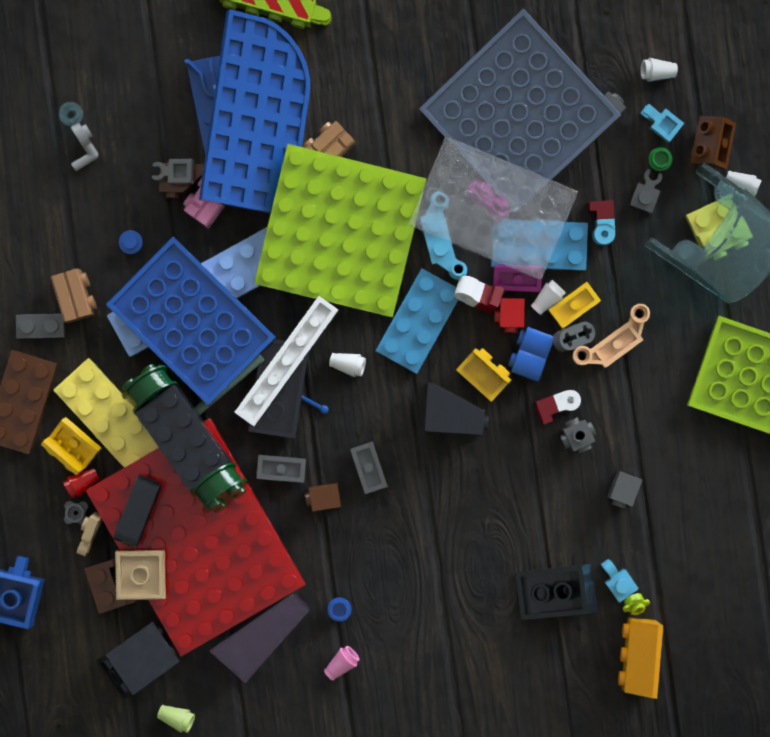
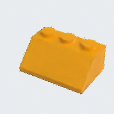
M627 618V623H623L622 637L626 639L625 647H621L620 661L624 663L623 671H619L618 685L621 686L625 693L657 699L663 625L656 620Z

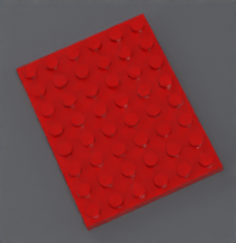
M212 419L204 421L230 459L236 464L235 470L241 479H245ZM160 448L86 490L111 536L114 538L115 531L138 475L140 474L162 483L160 493L138 547L134 548L117 540L114 541L120 551L165 550L166 598L148 600L180 656L185 655L306 585L248 483L245 486L247 491L237 499L232 498L228 501L226 508L216 514L214 511L203 513L202 508L204 506L197 496H191V491H189Z

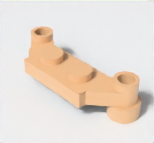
M644 304L633 306L627 323L591 349L586 346L577 347L572 353L573 361L578 365L601 364L604 368L612 364L643 341L641 333L644 322L650 316L649 308ZM636 310L642 313L641 318L635 316ZM579 352L584 353V360L578 359L577 355Z

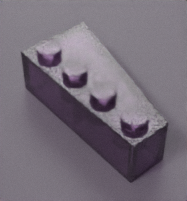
M292 592L213 646L210 652L246 683L309 612L310 607Z

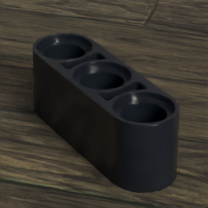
M138 475L115 531L114 540L134 548L138 547L157 501L162 483L143 475Z

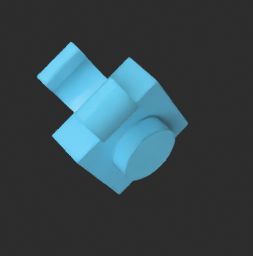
M650 104L645 106L640 112L643 117L653 122L650 129L667 143L672 140L684 124L667 109L659 113Z
M609 559L601 564L610 577L605 583L619 603L639 589L625 569L618 572Z

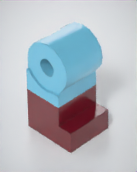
M613 200L588 202L587 211L588 213L594 212L595 229L592 233L593 241L601 246L607 245L615 238Z

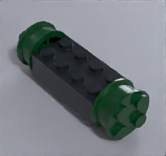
M151 364L144 368L142 374L137 378L130 379L123 384L122 388L124 390L121 396L123 399L130 401L134 407V415L138 417L186 487L191 491V496H197L204 506L202 508L203 513L214 511L215 514L226 508L228 501L232 498L237 499L247 491L245 486L248 481L247 479H241L235 470L236 464L230 459L185 394L178 387V383L170 380L166 374V366L159 365L155 367L154 364Z

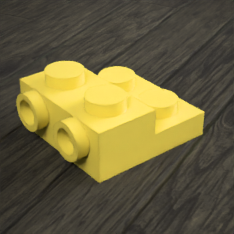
M729 195L685 216L705 258L712 256L714 260L725 255L726 248L731 246L734 249L748 244L746 239L751 237L742 216L738 215Z

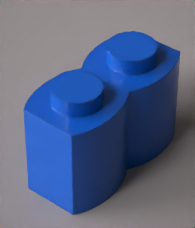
M527 327L525 332L521 330L516 344L520 345L517 354L512 353L508 366L512 367L510 373L538 382L553 343V336Z

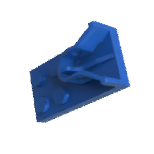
M220 56L196 61L185 59L205 155Z

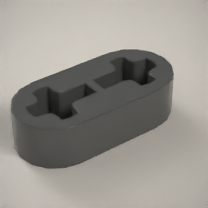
M589 322L574 324L556 332L553 336V344L561 352L573 350L590 343L595 337V329ZM584 330L585 334L579 337L578 333ZM570 337V341L564 344L563 339Z

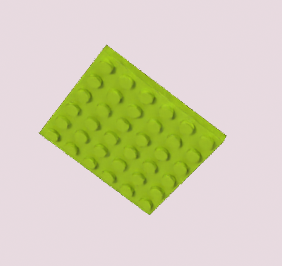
M287 144L254 284L315 299L320 296L327 302L393 317L426 178Z

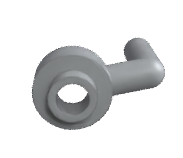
M79 123L72 126L71 129L87 154L71 163L75 171L93 162L99 156L89 140L93 135L86 124L81 126Z

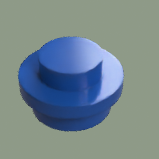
M129 230L120 236L119 246L123 252L135 254L141 250L143 239L136 231Z
M334 598L328 605V614L335 621H344L351 614V605L345 598Z

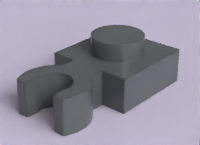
M169 159L168 166L161 162H155L153 167L161 168V173L158 176L153 175L152 179L162 182L168 178V183L171 185L194 184L195 161L193 159Z
M647 169L643 175L645 183L644 185L637 183L629 206L652 214L660 191L654 189V187L661 182L662 174L659 173L657 179L653 181L649 178L651 170Z

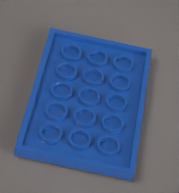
M174 237L106 304L207 405H210L276 338Z

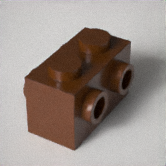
M699 116L690 163L702 168L727 169L736 123L725 117Z

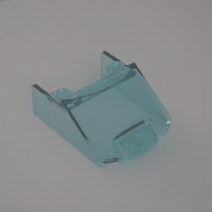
M703 163L696 169L695 173L716 186L714 190L715 199L729 210L703 249L690 240L680 241L673 250H670L654 238L649 239L644 245L728 304H731L750 294L770 273V211L747 189L743 190Z

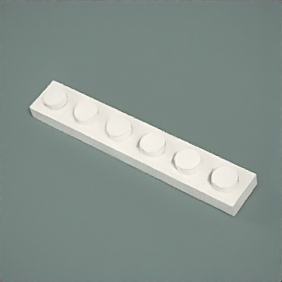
M318 296L236 409L235 413L251 425H256L338 312L337 308Z

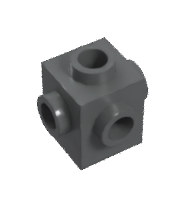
M577 417L565 423L566 427L561 429L563 435L560 438L566 449L570 448V451L577 450L580 454L592 448L590 444L595 442L593 436L597 434L591 422L587 423L586 420L579 421ZM576 432H583L584 437L582 440L576 439Z

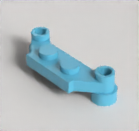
M438 192L431 197L428 211L425 217L420 218L432 265L438 264L448 271L452 279L459 280L461 276H466L467 266L464 262L455 258L443 211L448 208L449 198L446 194ZM442 198L444 203L439 205L435 200ZM460 266L462 273L457 274L454 271V267Z

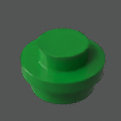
M662 147L655 148L649 154V165L656 171L668 169L672 164L670 151Z

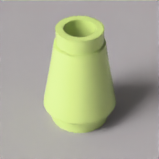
M162 705L157 718L180 733L183 731L188 733L194 722L195 714L190 713L188 709Z

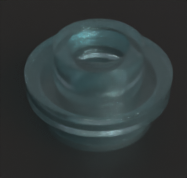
M67 102L59 110L60 120L65 125L74 126L81 122L83 110L77 103ZM69 111H75L74 118H68Z

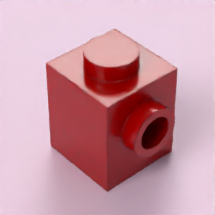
M501 298L499 309L494 311V323H499L498 328H504V333H518V329L524 328L525 299Z

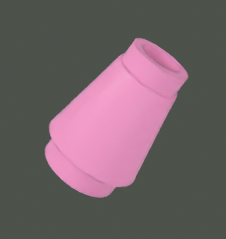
M346 646L344 649L340 648L327 668L324 669V672L334 681L356 667L360 659L349 646Z

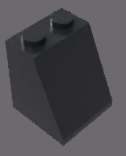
M427 383L424 431L483 435V430H488L489 416H484V410L434 383Z
M153 622L96 660L123 700L134 695L180 662L177 658L178 653L171 644H167L163 638L165 637L163 630L160 626L154 625Z

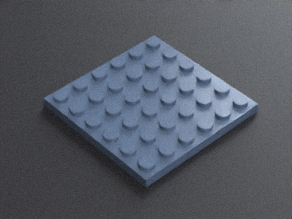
M522 9L419 108L498 196L507 201L508 207L514 213L520 210L621 116L617 109L525 9Z

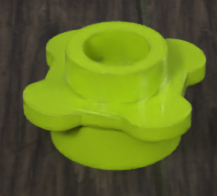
M639 593L633 594L625 599L624 603L626 606L623 607V611L630 612L633 615L640 614L650 604V601L644 600Z

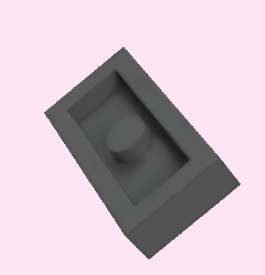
M62 314L16 315V338H65V322Z
M373 441L351 448L350 450L364 493L368 494L388 487Z
M258 455L256 479L304 483L306 459Z

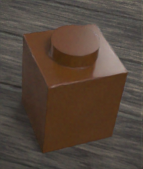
M338 483L309 487V492L305 493L307 507L312 506V511L341 507Z

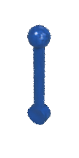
M302 395V401L319 409L320 413L326 414L329 411L328 406L320 405Z

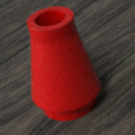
M94 468L80 472L78 475L68 476L67 480L63 481V484L71 498L76 496L79 498L100 478Z

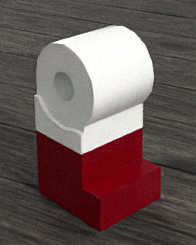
M461 276L454 296L467 305L491 314L499 307L504 288L497 285L494 287L489 286L470 276Z
M567 390L533 403L542 425L552 422L551 415L554 413L577 409L581 403V398L576 391Z

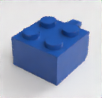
M18 556L15 567H9L8 571L0 569V623L25 629L34 626L45 580L31 576V571H27L29 562L27 557Z

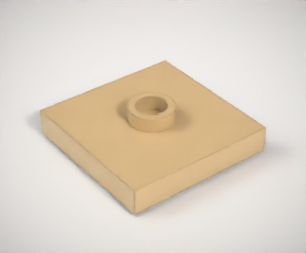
M165 550L115 551L116 600L166 598Z

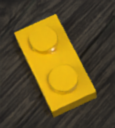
M586 282L548 311L561 329H563L601 300L588 282Z

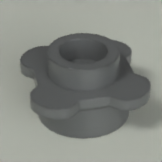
M67 501L64 505L66 509L64 522L66 524L79 523L82 525L86 518L88 504L84 501L80 503Z

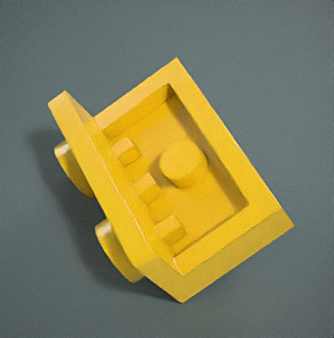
M475 348L456 371L492 402L511 381L508 377L510 373L500 364L496 367L490 361L493 357L483 348L480 351Z
M66 417L60 421L52 434L41 444L50 455L57 458L64 464L67 470L75 475L86 469L101 450L97 443Z

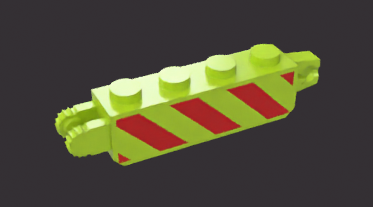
M219 0L220 3H223L222 6L227 9L236 10V8H241L247 14L259 16V14L266 15L269 20L281 23L282 20L291 22V26L299 29H304L305 26L311 28L312 23L326 26L332 21L329 9L318 6L316 0Z

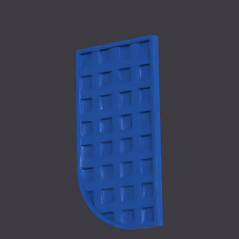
M234 10L226 12L199 200L271 214L287 144L302 147L310 95V76L304 56L292 37L280 26L266 18Z

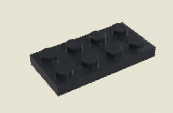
M274 339L260 353L264 361L258 366L256 382L286 341ZM309 352L256 425L253 426L249 423L248 432L296 439Z

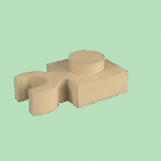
M94 512L89 518L86 517L81 526V530L84 532L76 553L83 556L89 553L93 539L96 537L102 521L99 513Z

